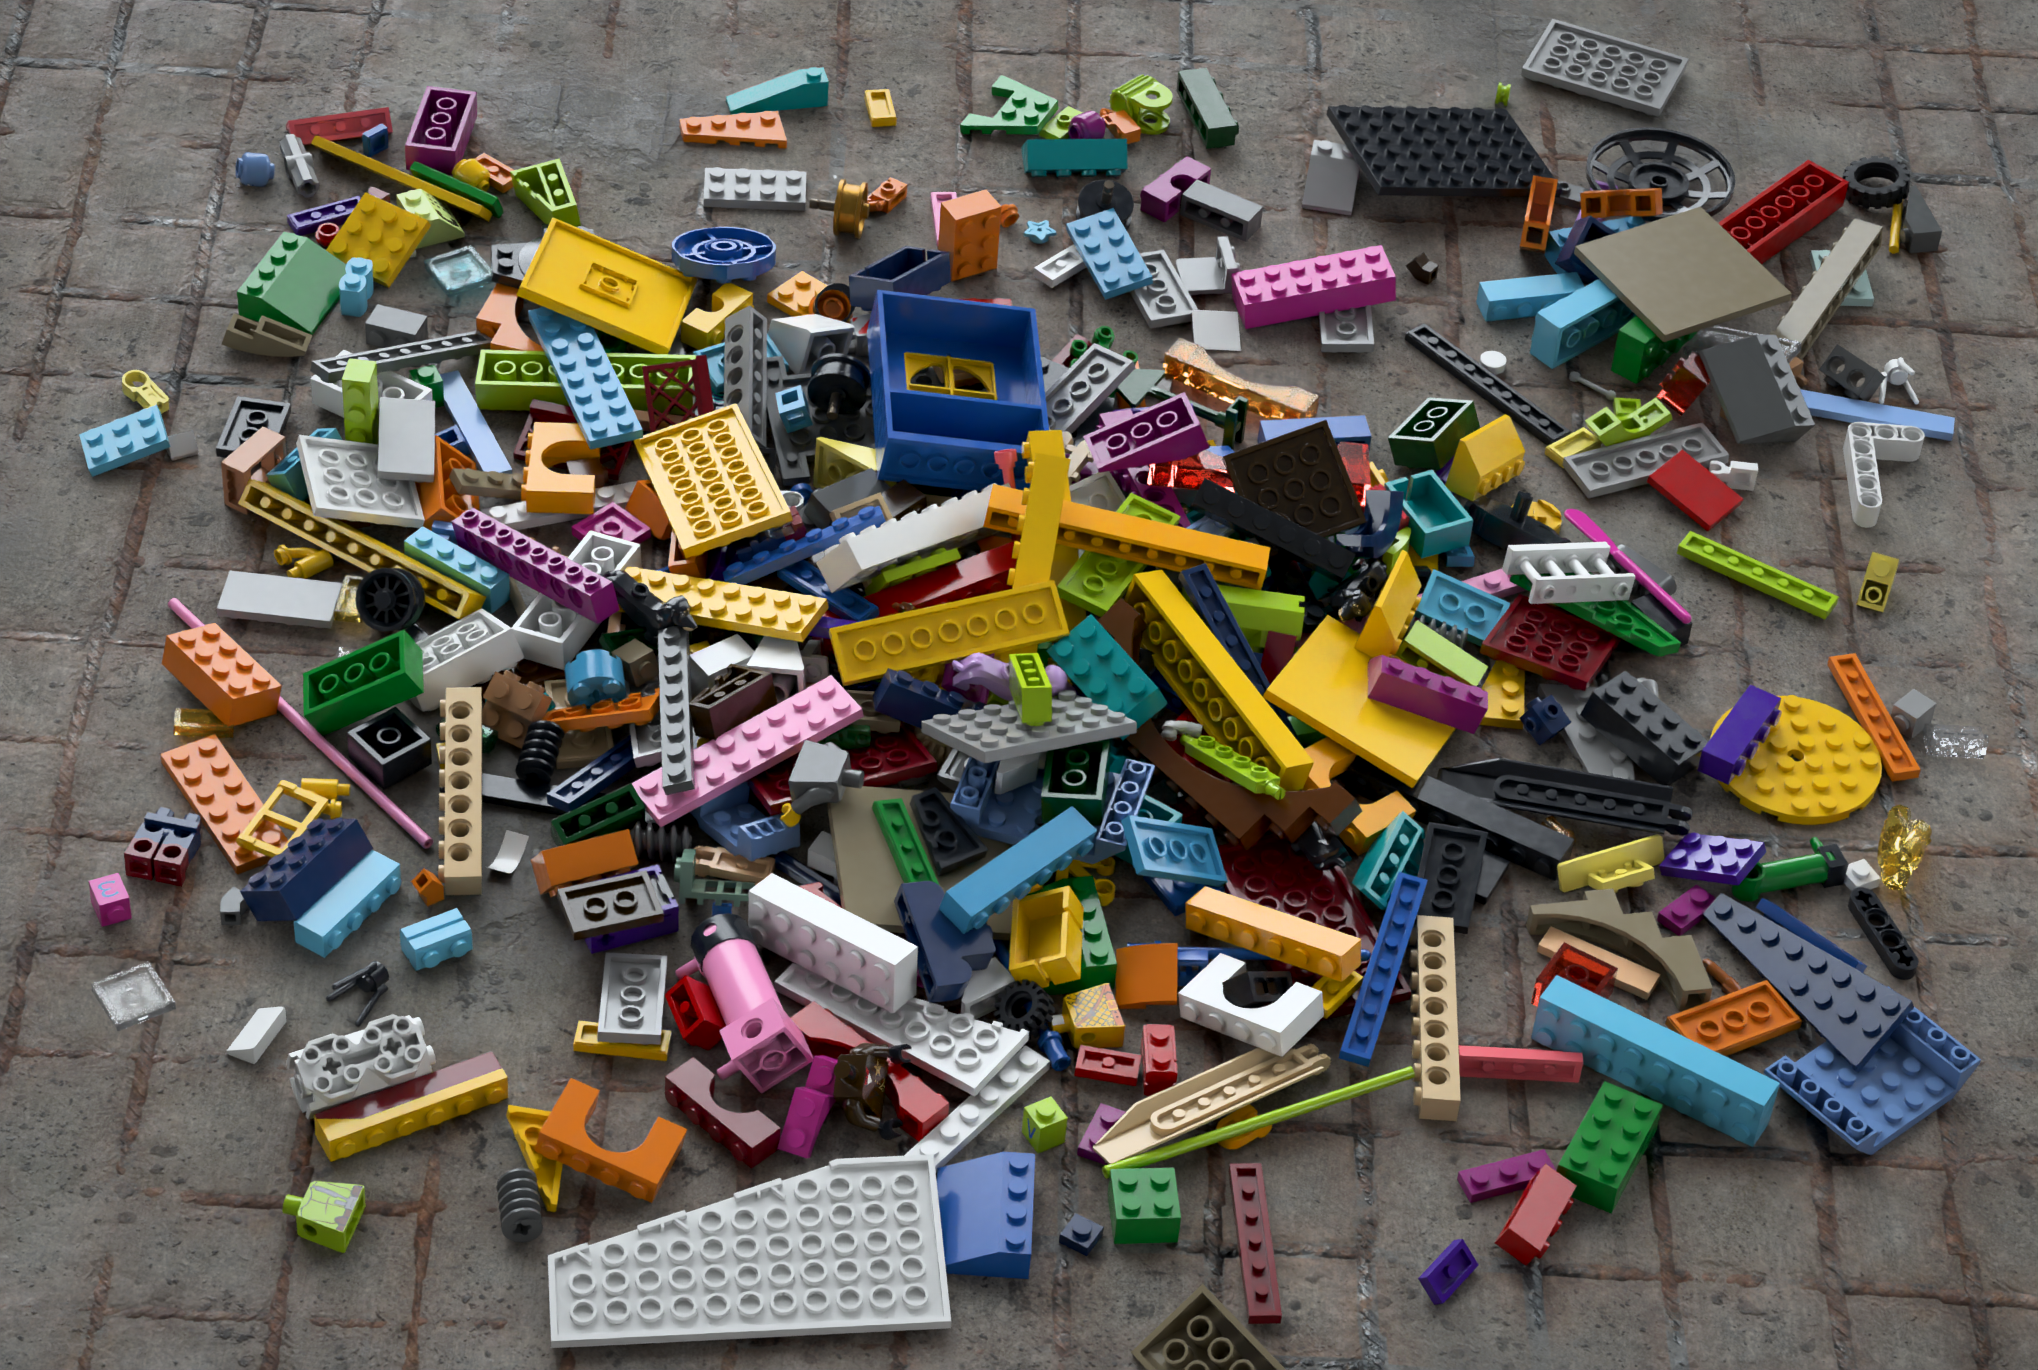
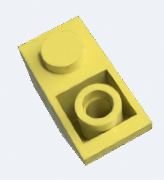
M1872 552L1856 605L1884 612L1899 565V559Z

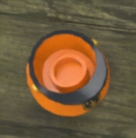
M833 283L826 286L820 293L813 296L809 304V315L817 314L849 324L855 307L850 304L849 286L843 283Z

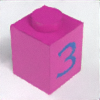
M119 873L89 881L91 903L102 927L132 919L129 895Z

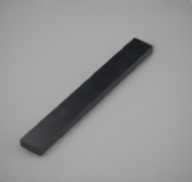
M1425 323L1406 332L1405 340L1502 413L1510 416L1513 421L1545 445L1549 446L1572 433Z
M482 773V802L556 815L568 813L547 804V793L556 788L557 785ZM440 787V793H445V787ZM598 793L590 800L585 802L583 805L588 804L596 799H599L607 794ZM645 810V823L641 825L642 829H646L648 823L652 822L654 831H657L659 825ZM677 819L664 826L666 833H669L672 825L676 824Z

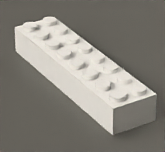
M1009 483L1001 485L1011 488ZM993 484L982 489L981 493L974 490L962 496L961 500L953 497L942 503L941 507L933 504L923 509L920 514L913 511L903 516L900 521L893 518L881 524L880 528L872 525L862 530L860 535L856 536L852 532L840 538V544L824 551L825 556L816 562L831 593L870 580L881 574L880 570L888 565L896 564L899 567L905 565V561L915 556H921L924 559L930 557V553L937 549L945 547L946 551L995 535L999 530L983 527Z

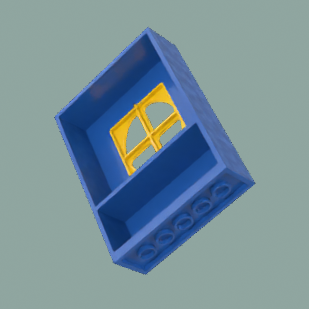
M877 290L867 329L877 479L900 482L904 479L911 484L981 491L994 483L1000 486L1004 485L1002 469H999V465L995 464L994 452L1016 449L1018 461L1015 462L1016 466L1013 467L1016 489L1024 491V488H1030V483L1025 482V467L1028 464L1027 459L1022 458V442H1026L1029 431L1049 430L1035 309ZM938 366L943 369L944 387L910 383L912 377L924 368ZM953 369H961L972 374L981 381L988 392L955 389Z

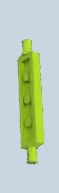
M1187 733L1180 737V744L1185 746V753L1254 793H1265L1275 797L1277 800L1284 798L1285 789L1279 787L1280 777L1270 772L1268 768L1259 766L1252 762L1249 757L1242 756L1233 751L1231 747L1215 741L1214 737L1199 736L1198 738H1193Z

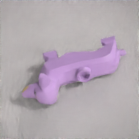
M974 653L959 661L953 660V670L959 672L953 677V686L967 691L970 684L983 685L1002 699L1014 700L1009 689V663L996 660L983 653ZM1056 665L1046 666L1045 671L1052 686V696L1058 695V692L1063 690L1076 691L1075 687L1067 682L1065 671Z

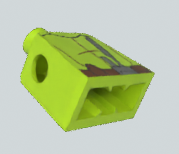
M314 1181L310 1183L304 1198L288 1194L285 1197L282 1211L283 1214L296 1216L297 1234L300 1237L345 1253L366 1207L365 1189L363 1185Z

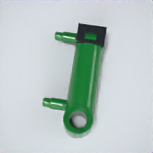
M1812 837L1810 844L1815 854L1761 864L1758 861L1739 885H1732L1731 892L1741 901L1752 902L1757 900L1761 893L1816 883H1822L1824 888L1839 886L1844 883L1849 864L1837 844L1824 846L1818 837Z

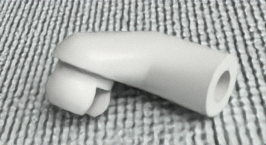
M1166 721L1162 726L1161 736L1167 741H1175L1177 734L1186 735V733L1193 738H1198L1201 736L1203 725L1188 721Z

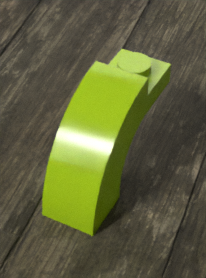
M1654 398L1631 414L1622 417H1616L1606 406L1586 419L1585 423L1605 446H1610L1650 436L1651 433L1673 419L1671 412L1657 398Z

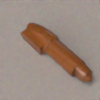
M1708 958L1702 961L1706 971L1722 985L1721 990L1726 995L1742 989L1738 982L1723 971L1715 962Z

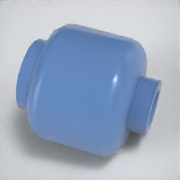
M245 152L241 158H237L235 175L243 185L264 187L269 179H273L275 166L270 163L269 157L266 154Z

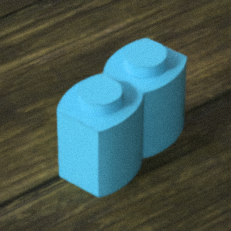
M353 257L347 262L346 274L339 282L340 311L342 315L361 317L367 310V300L374 292L372 260Z

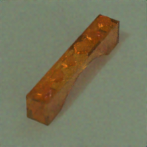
M1179 338L1165 353L1163 370L1167 374H1173L1175 380L1231 404L1238 396L1249 399L1248 411L1266 419L1316 418L1318 395L1297 386H1268L1239 378L1217 365L1202 346L1183 338Z

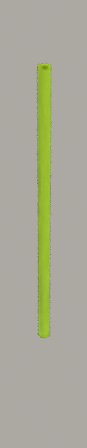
M1411 1066L1103 1166L1102 1172L1104 1177L1108 1179L1110 1169H1134L1160 1162L1415 1077V1072Z

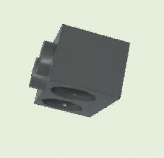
M1838 344L1819 369L1826 375L1823 380L1834 388L1840 385L1846 389L1844 394L1849 398L1856 400L1860 398L1867 402L1886 378L1878 370ZM1845 364L1844 370L1836 374L1838 367ZM1865 378L1864 383L1856 387L1858 380Z

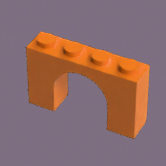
M570 1078L539 1132L535 1152L542 1154L548 1159L556 1160L572 1167L577 1172L599 1179L606 1185L617 1187L636 1198L652 1203L683 1147L687 1129L658 1116L647 1138L638 1148L628 1152L605 1150L597 1146L588 1137L585 1126L595 1111L600 1090Z

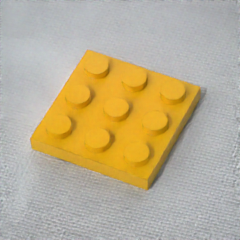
M365 192L326 251L345 264L353 257L372 260L373 281L389 288L431 227V224L422 217Z

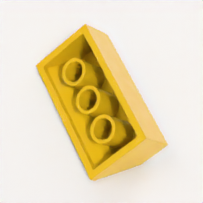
M1505 414L1460 439L1445 484L1449 491L1474 501L1481 496H1485L1489 491L1496 489L1501 484L1508 482L1513 477L1520 475L1525 465V461H1523L1525 449L1510 416Z
M1401 551L1354 646L1355 649L1373 658L1380 655L1388 657L1389 654L1395 656L1422 599L1417 596L1421 583L1408 552Z

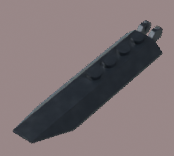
M1504 758L1439 768L1437 780L1499 807L1663 835L1665 830L1671 835H1687L1690 831V825L1686 821L1691 820L1693 816L1691 808L1671 804L1672 786Z

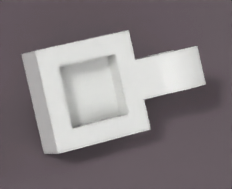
M1710 461L1709 471L1721 481L1726 482V485L1731 489L1753 491L1758 473V464L1731 461L1730 467L1720 461Z

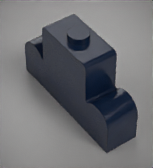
M932 881L902 883L894 903L908 942L918 946L917 969L929 1003L959 999L970 981L972 971L987 969L996 948L993 942L992 928L985 923L981 928H972L963 934L939 910L945 895L941 886Z

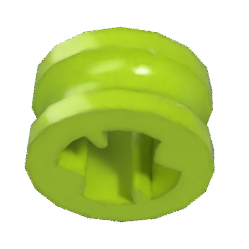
M1499 82L1495 104L1502 102L1504 106H1507L1511 84L1503 86Z

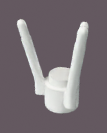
M1902 357L1887 362L1884 367L1885 372L1881 373L1886 378L1880 386L1879 403H1884L1887 381L1894 385L1903 384L1914 404H1918L1919 400L1907 379L1908 373L1914 375L1915 371L1904 362Z

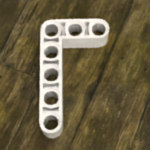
M1854 422L1848 426L1843 453L1852 517L1857 525L1869 528L1877 523L1882 496L1876 459L1916 461L1920 456L1925 437L1921 429L1914 426Z

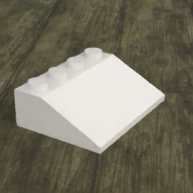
M481 608L418 641L417 645L423 651L424 693L411 698L410 701L423 712L432 711L440 707V700H446V688L471 687L475 684H483L492 678L495 671L499 672L514 668L518 661L524 659V655L512 628Z

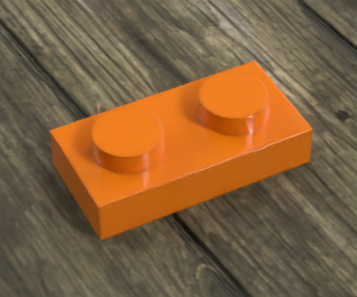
M485 153L475 158L489 171L490 177L488 182L490 186L502 193L513 188L510 171H514L512 168Z

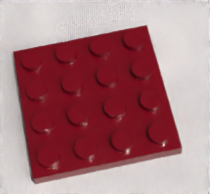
M1519 594L1482 642L1480 653L1489 656L1493 660L1512 664L1520 670H1528L1539 674L1547 680L1561 682L1572 689L1586 691L1620 643L1621 638L1563 609L1546 603L1530 604L1528 601L1529 597Z

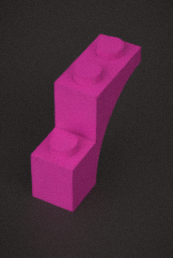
M824 1055L814 1056L806 1085L795 1088L777 1149L804 1158L811 1157L822 1124L836 1101L833 1092L835 1084L834 1067L837 1064V1059Z

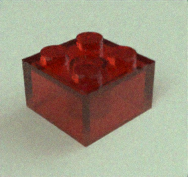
M1564 942L1536 978L1531 1004L1538 1007L1540 996L1556 975L1608 999L1613 993L1618 968Z

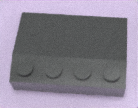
M1755 335L1707 348L1699 352L1737 444L1796 442L1815 426L1776 335Z

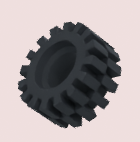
M1023 979L1021 984L1017 980L1013 982L1014 988H1011L1009 985L1004 988L1007 991L1005 995L1000 992L998 998L1001 1002H995L994 1007L998 1011L994 1012V1016L998 1019L996 1020L997 1022L1003 1023L1004 1028L1018 1032L1021 1029L1027 1030L1029 1032V1040H1031V1034L1036 1038L1040 1036L1038 1030L1042 1029L1044 1032L1047 1030L1046 1021L1052 1022L1053 1017L1049 1013H1055V1008L1052 1006L1054 1002L1050 995L1036 982ZM1032 1001L1029 1012L1025 1016L1016 1019L1019 1009L1025 1003Z

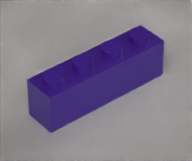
M1749 685L1703 748L1697 771L1728 785L1735 775L1740 776L1745 768L1746 760L1753 759L1758 749V743H1764L1767 739L1770 726L1775 727L1779 722L1782 711L1778 710L1781 698L1753 685Z

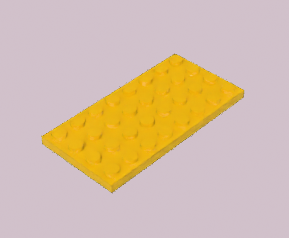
M736 403L633 440L685 558L699 556L705 551L727 546L736 540L753 537L759 532L770 528H778L787 522L793 521L791 511Z

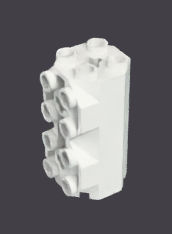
M392 1014L370 1021L364 1030L345 1036L329 1034L308 1041L306 1047L302 1050L289 1053L286 1062L288 1070L294 1069L295 1071L294 1077L290 1078L291 1087L300 1110L306 1112V1118L308 1120L312 1119L314 1114L432 1073L431 1065L436 1063L435 1054L432 1047L425 1044L423 1039L425 1031L419 1017L412 1019L410 1015L404 1017Z

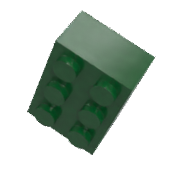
M1428 397L1388 437L1394 464L1396 466H1406L1407 468L1419 467L1429 468L1430 470L1443 468L1455 455L1460 439L1480 429L1474 401Z
M1110 738L1048 751L1041 793L1042 823H1048L1073 806L1091 825L1101 826L1110 771Z

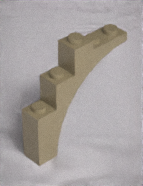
M1613 888L1584 891L1583 900L1530 905L1526 923L1529 935L1546 934L1550 926L1574 937L1593 941L1621 952L1641 966L1661 974L1659 982L1670 994L1679 1012L1710 1001L1713 987L1692 935L1662 938L1653 913L1623 914Z

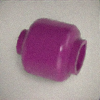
M1087 111L1071 119L1068 133L1071 139H1103L1106 122L1097 112Z

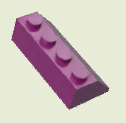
M1384 655L1374 657L1368 662V698L1471 734L1475 733L1488 710V692L1477 686H1470L1458 682L1451 677H1444L1430 672L1423 667H1415L1397 658H1390Z

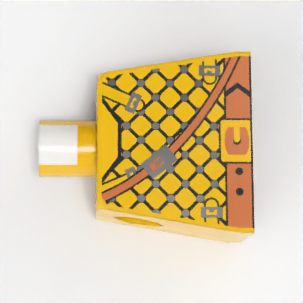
M1109 983L1066 995L1063 998L1062 1014L1053 1015L1052 1022H1048L1051 1031L1067 1032L1072 1047L1079 1049L1080 1045L1096 1048L1123 1047L1125 1024Z

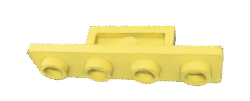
M1656 834L1559 863L1557 865L1559 889L1562 892H1568L1589 885L1596 890L1613 888L1614 892L1617 893L1619 889L1638 887L1643 885L1645 881L1655 879L1654 867L1652 866L1661 864L1664 860L1662 836Z

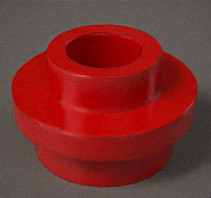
M333 223L320 225L315 234L316 241L324 246H329L339 232L338 226Z

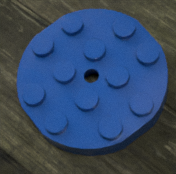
M712 227L695 229L685 232L673 240L672 262L687 277L696 276L716 279V282L723 284L730 283L732 279L739 278L751 281L774 267L776 263V244L767 235L745 228Z

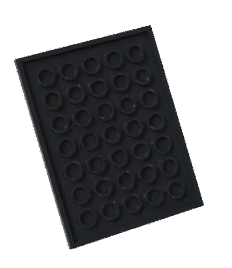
M1347 105L1328 106L1327 117L1378 195L1529 197L1533 175L1555 179L1509 112L1503 108L1482 109L1475 107L1473 109H1461L1452 107L1447 109L1437 107L1416 108L1413 106H1407L1406 108L1392 106L1371 107L1368 105L1361 107H1349ZM1557 183L1555 197L1560 198L1562 188Z

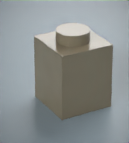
M636 639L611 652L614 658L617 655L622 660L624 679L635 687H639L659 675V667L654 650Z

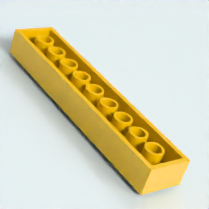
M1156 570L1134 574L1124 601L1141 615L1148 626L1142 632L1140 647L1155 653L1152 655L1154 665L1197 721L1203 725L1208 735L1215 738V741L1224 746L1231 747L1236 753L1249 757L1252 762L1268 768L1270 772L1279 776V787L1284 788L1285 792L1302 790L1314 764L1312 758L1164 571Z

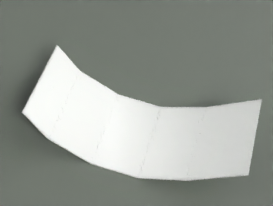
M506 830L499 853L488 868L512 873L522 858L529 836Z

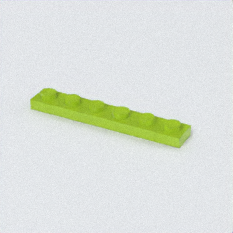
M1692 531L1678 545L1677 554L1824 620L1837 605L1839 596Z

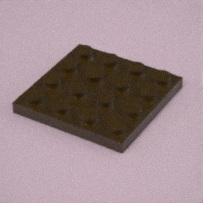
M1327 420L1222 457L1236 494L1323 538L1348 531L1367 522ZM1270 549L1269 559L1281 555Z

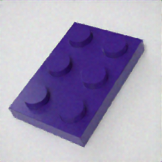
M1688 833L1662 861L1659 868L1663 876L1739 885L1764 856L1766 848L1764 842L1751 841L1749 839Z

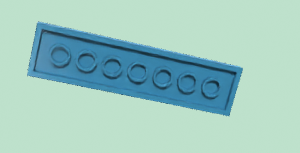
M546 307L529 310V320L590 450L643 438V429L594 328Z

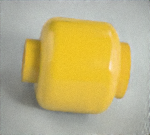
M462 159L452 170L453 178L486 192L490 186L488 182L490 177L489 171L476 159Z

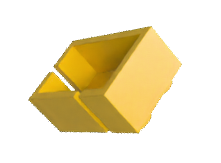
M1070 886L1028 895L1021 900L1017 898L1013 900L1009 972L1015 981L1018 980L1022 984V980L1027 979L1030 982H1036L1041 988L1049 987L1050 981L1057 985L1080 979L1082 932L1080 929H1083L1084 907Z

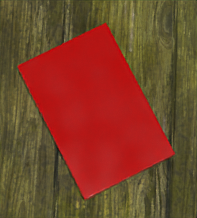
M1683 449L1653 472L1647 479V483L1707 532L1739 507L1743 501L1741 496Z

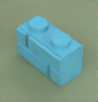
M455 908L400 929V945L403 953L409 959L415 971L425 967H435L441 961L452 957H461L472 950V931L467 922L463 920L458 909Z

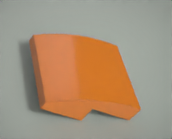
M1178 943L1145 944L1116 949L1115 1000L1119 1009H1146V1005H1177Z

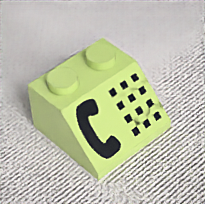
M422 189L410 190L396 195L397 207L422 217L431 224V227L416 249L465 237L464 231L446 203Z

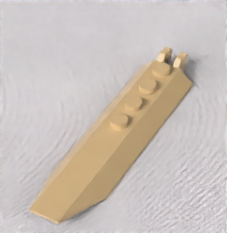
M1308 1044L1298 1049L1291 1048L1283 1057L1258 1047L1134 1103L1092 1149L1108 1164L1136 1156L1309 1076L1319 1075L1329 1068L1331 1059L1326 1054L1319 1055V1049L1314 1044Z

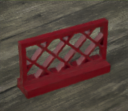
M698 355L693 360L642 366L651 433L656 431L662 421H665L670 426L676 424L666 417L674 406L686 413L679 423L687 421L689 417L695 418L714 411L706 355ZM692 368L693 376L687 384H684L675 377L680 369ZM661 372L667 378L658 388L650 382L649 373ZM671 380L682 387V390L674 399L663 392ZM693 383H694L695 391L690 388V386H691ZM651 389L655 391L653 396L651 395ZM686 391L696 397V402L690 410L678 402ZM659 395L671 402L663 413L653 408V402ZM696 409L698 410V416L694 414ZM654 414L659 417L656 422Z
M532 399L529 417L513 452L514 459L525 461L526 451H523L525 446H528V433H533L532 427L534 422L577 423L570 406ZM633 440L623 442L625 445L616 450H613L610 445L605 446L608 453L600 456L601 464L612 459L617 464L615 470L607 469L609 479L619 480L632 446H635ZM566 462L553 465L552 467L566 469Z

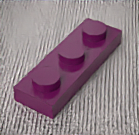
M1543 1149L1459 1171L1457 1181L1469 1202L1472 1203L1525 1189L1530 1179L1545 1163L1555 1171L1557 1170Z

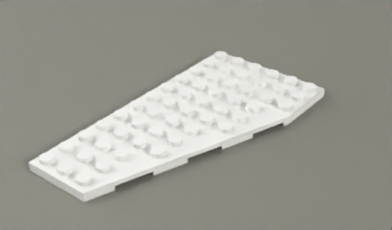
M934 1154L835 1159L829 1161L828 1166L783 1181L781 1178L736 1192L732 1198L687 1213L685 1210L638 1225L636 1230L591 1245L584 1243L548 1255L551 1348L951 1328Z

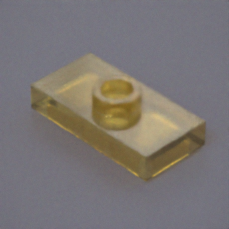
M345 575L333 613L334 620L354 623L363 622L356 609L355 596L357 587L364 577Z

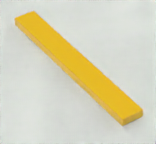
M318 135L314 136L312 140V145L328 154L413 190L422 189L442 202L488 222L492 216L491 211L480 204Z

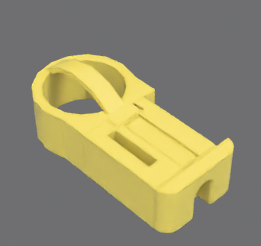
M131 370L123 375L122 391L133 402L137 401L144 409L157 405L161 414L169 410L168 396L145 372ZM133 381L142 382L144 385L135 387Z

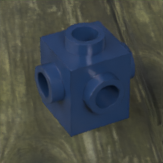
M1552 694L1543 700L1537 697L1525 706L1528 711L1519 718L1524 724L1526 731L1532 735L1539 746L1559 734L1571 723L1562 706L1555 700Z

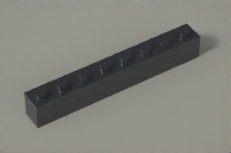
M1357 756L1348 767L1345 789L1374 802L1398 791L1416 810L1413 819L1429 825V822L1488 832L1485 851L1556 881L1558 878L1557 865L1571 858L1574 844L1573 838L1426 774H1423L1416 785L1411 788L1360 756Z

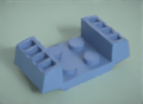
M747 781L690 811L704 832L732 855H741L751 862L761 857L765 858L770 854H777V852L787 851L789 848L800 846V824L797 823L793 827H787L780 820L784 813L767 818L748 802L750 787Z

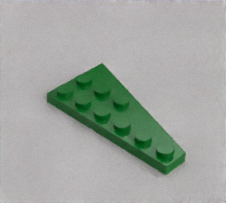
M1574 572L1564 573L1566 576H1575ZM1549 573L1539 574L1541 577L1551 576ZM1525 574L1511 575L1510 582L1531 592L1533 584ZM1627 600L1553 603L1657 657L1679 652L1681 642Z

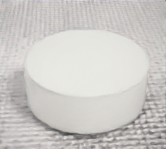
M1487 351L1481 355L1479 364L1494 375H1497L1505 370L1506 357L1497 351Z

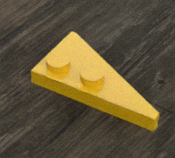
M508 1105L506 1117L528 1168L536 1174L538 1191L547 1211L556 1212L563 1163L548 1159L542 1154L535 1152L539 1132L551 1111Z

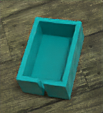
M1433 470L1411 475L1407 501H1405L1409 482L1407 477L1384 484V488L1387 491H1404L1403 511L1409 517L1408 527L1411 528L1409 544L1421 559L1469 545L1473 519Z

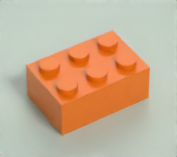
M987 189L941 202L938 250L946 251L950 254L951 281L997 268L1001 205Z
M627 829L543 850L531 859L540 895L549 893L551 898L557 896V889L630 872L632 868L638 865V860L630 831Z

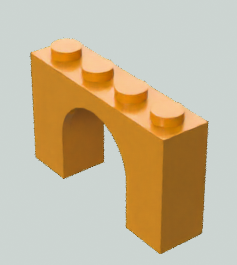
M534 422L533 433H528V450H526L525 457L526 467L523 470L524 484L521 486V501H526L527 512L594 514L595 475L560 474L548 469L553 465L570 460L599 457L600 459L601 447L590 450L577 423Z
M1329 737L1305 748L1314 764L1302 791L1330 787V779L1347 771L1357 754ZM1395 791L1377 802L1359 804L1362 812L1339 836L1359 856L1369 850L1371 844L1399 813L1404 811L1413 819L1416 810L1398 791Z

